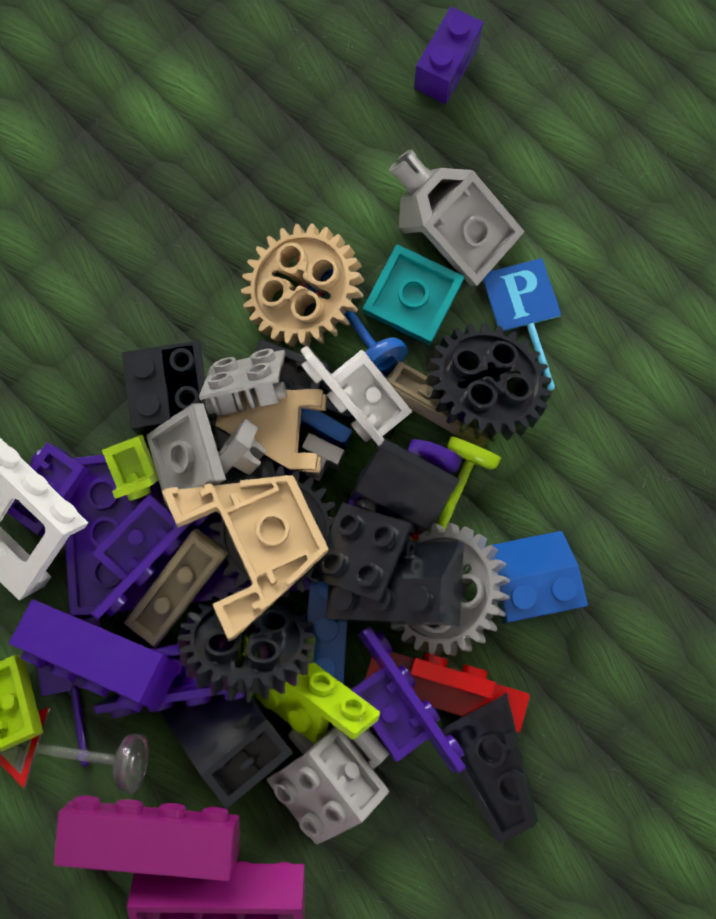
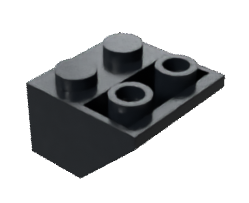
M200 340L122 352L131 428L138 436L143 435V438H145L148 433L191 404L204 403L208 419L211 418V414L208 413L206 408V399L200 400L199 398L206 380Z

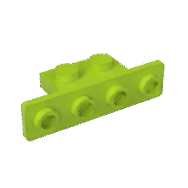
M254 626L248 630V639L251 633L254 632ZM314 662L309 664L308 675H299V685L294 686L286 682L285 694H280L276 690L270 689L269 699L265 700L259 692H256V698L266 708L274 711L288 722L296 732L303 734L314 744L327 733L329 722L349 738L356 739L376 723L380 716V712Z

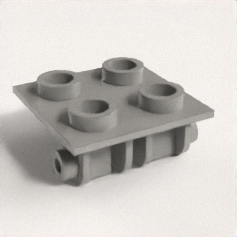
M263 349L253 353L250 358L236 360L234 357H228L216 361L210 367L199 395L200 400L206 399L205 404L208 413H216L217 416L238 412V408L240 411H245L246 401L243 390L246 391L252 409L258 406L257 397L260 407L280 403L281 398L287 397L285 383L279 382L286 354L285 350L274 352L272 349Z

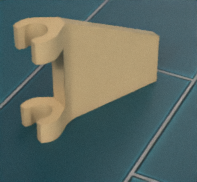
M243 390L246 410L240 411L238 408V412L216 417V426L229 434H232L246 418L258 427L254 439L265 448L266 452L264 455L291 471L297 469L300 472L320 473L322 457H318L316 453H298L302 409L326 411L327 395L323 394V390H287V397L281 398L280 403L260 407L257 397L258 406L255 409L251 408L246 391Z

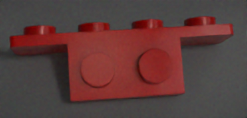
M394 652L389 653L397 667L403 665L412 675L416 682V686L412 689L420 701L423 702L426 699L434 708L463 716L507 692L517 733L521 731L529 701L528 693L487 680L488 671L464 665L462 672L447 668L448 659L424 653L423 660ZM373 657L370 661L366 679L380 669Z

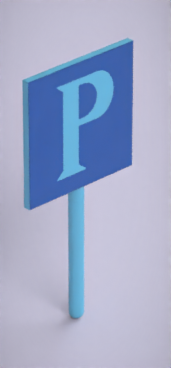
M540 258L490 271L484 277L483 283L497 326H502L503 332L527 326L535 352H540L537 358L539 364H547L534 323L561 317V312L543 259ZM547 368L543 376L549 377L552 380L549 368ZM553 380L547 387L550 391L555 388Z

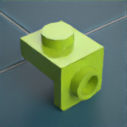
M143 435L102 450L117 487L112 491L115 499L127 495L128 500L132 501L152 492L150 486L159 479Z

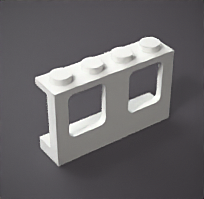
M0 438V522L13 501L17 499L45 526V534L31 555L0 527V582L18 600H21L45 587L51 578L46 572L47 568L68 537L84 529L88 522L76 511L71 503L65 501L48 484L43 476L37 474L20 457L15 449L9 447Z

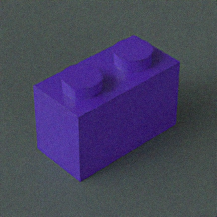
M451 6L416 64L414 89L446 104L479 48L484 22Z

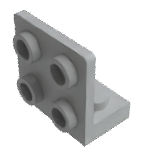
M336 727L330 729L304 755L267 778V782L273 788L278 800L286 805L299 822L302 831L315 844H320L362 823L390 792L350 739Z

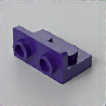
M48 442L33 455L30 461V467L37 474L43 476L48 484L67 502L89 472V469L70 457L65 450ZM15 499L7 513L37 535L44 536L45 526L19 500Z

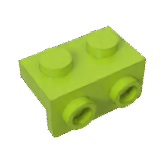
M13 655L0 661V751H5L43 734L26 661L20 659V655Z

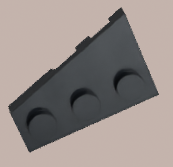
M506 692L440 728L445 737L450 734L462 748L464 756L460 759L466 768L459 774L499 843L534 827L538 822Z

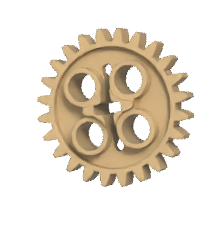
M295 224L293 235H289L282 228L280 229V240L276 241L271 236L267 237L270 246L267 250L258 246L255 248L261 257L258 261L248 259L247 263L254 271L253 273L243 274L242 277L251 286L241 289V293L250 298V300L243 304L244 308L252 313L249 318L250 321L255 325H260L258 330L264 335L268 336L271 334V339L276 343L280 344L285 339V343L293 348L298 338L302 345H307L308 347L313 336L318 342L323 344L324 332L327 330L335 337L338 335L335 324L340 322L348 326L350 323L344 314L346 311H358L351 300L363 297L362 292L354 286L364 282L361 274L355 272L362 267L357 258H352L355 252L350 245L344 246L345 241L339 234L333 237L332 232L327 227L319 234V230L314 224H310L305 233L299 224ZM301 256L297 265L288 268L293 258ZM331 269L334 270L330 279L320 282L324 272ZM280 272L302 285L309 283L316 291L329 294L331 297L324 299L302 286L295 288L288 280L274 277V274ZM284 289L282 297L278 301L272 302L274 294ZM316 303L315 311L311 315L304 317L306 307Z

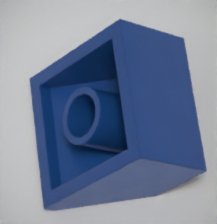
M562 531L492 545L499 550L492 560H501L506 563V566L498 572V575L510 579V583L500 586V592L510 596V600L498 601V607L506 613L505 616H500L502 624L588 606L579 565Z

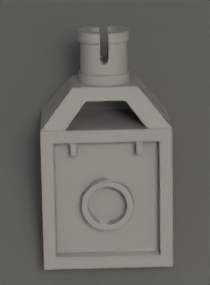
M412 149L406 151L396 160L399 165L393 163L389 169L390 173L396 176L406 190V193L400 199L399 229L403 234L423 232L457 272L465 276V281L470 286H477L525 231L473 170L450 168L429 170L416 157Z

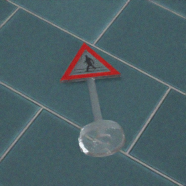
M49 707L38 711L43 731L50 712ZM132 733L123 738L116 754L111 755L40 744L42 734L5 751H0V765L24 789H26L36 754L113 765V781L116 788L121 792L135 793L140 787L146 772L149 747L145 735Z

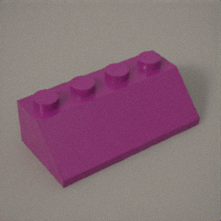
M78 796L73 801L70 800L58 812L54 866L229 881L240 854L239 815L228 814L229 811L225 808L207 807L202 812L186 811L184 805L176 803H166L160 805L159 808L142 807L143 803L138 800L127 799L117 801L116 804L100 803L98 797Z
M240 861L236 862L229 881L134 873L127 904L129 919H305L304 864H291L289 862L257 864Z

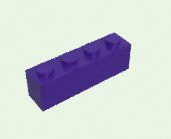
M34 599L31 600L8 643L23 650L20 659L40 668H43L47 661L54 665L51 673L73 683L78 675L86 679L84 688L103 697H107L110 690L120 694L116 702L140 713L143 705L157 712L159 711L180 667V664L161 653Z

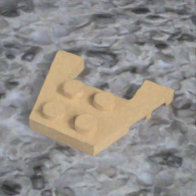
M293 475L241 480L240 483L215 486L203 484V487L186 489L173 487L162 490L178 528L213 512L220 513L252 582L251 587L212 604L228 641H232L328 553L325 540Z

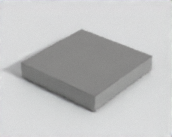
M204 403L191 404L146 435L161 490L178 487V489L203 487V484L215 486L226 480ZM164 498L167 509H169L167 502Z

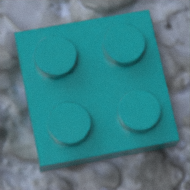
M396 244L363 307V314L431 346L465 276Z

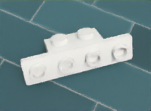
M307 345L301 350L307 359L302 364V367L316 383L322 379L332 390L327 394L328 398L341 413L347 409L356 418L351 425L365 442L372 438L379 446L384 440L382 436L412 413V410L363 350H360L332 374L329 373Z

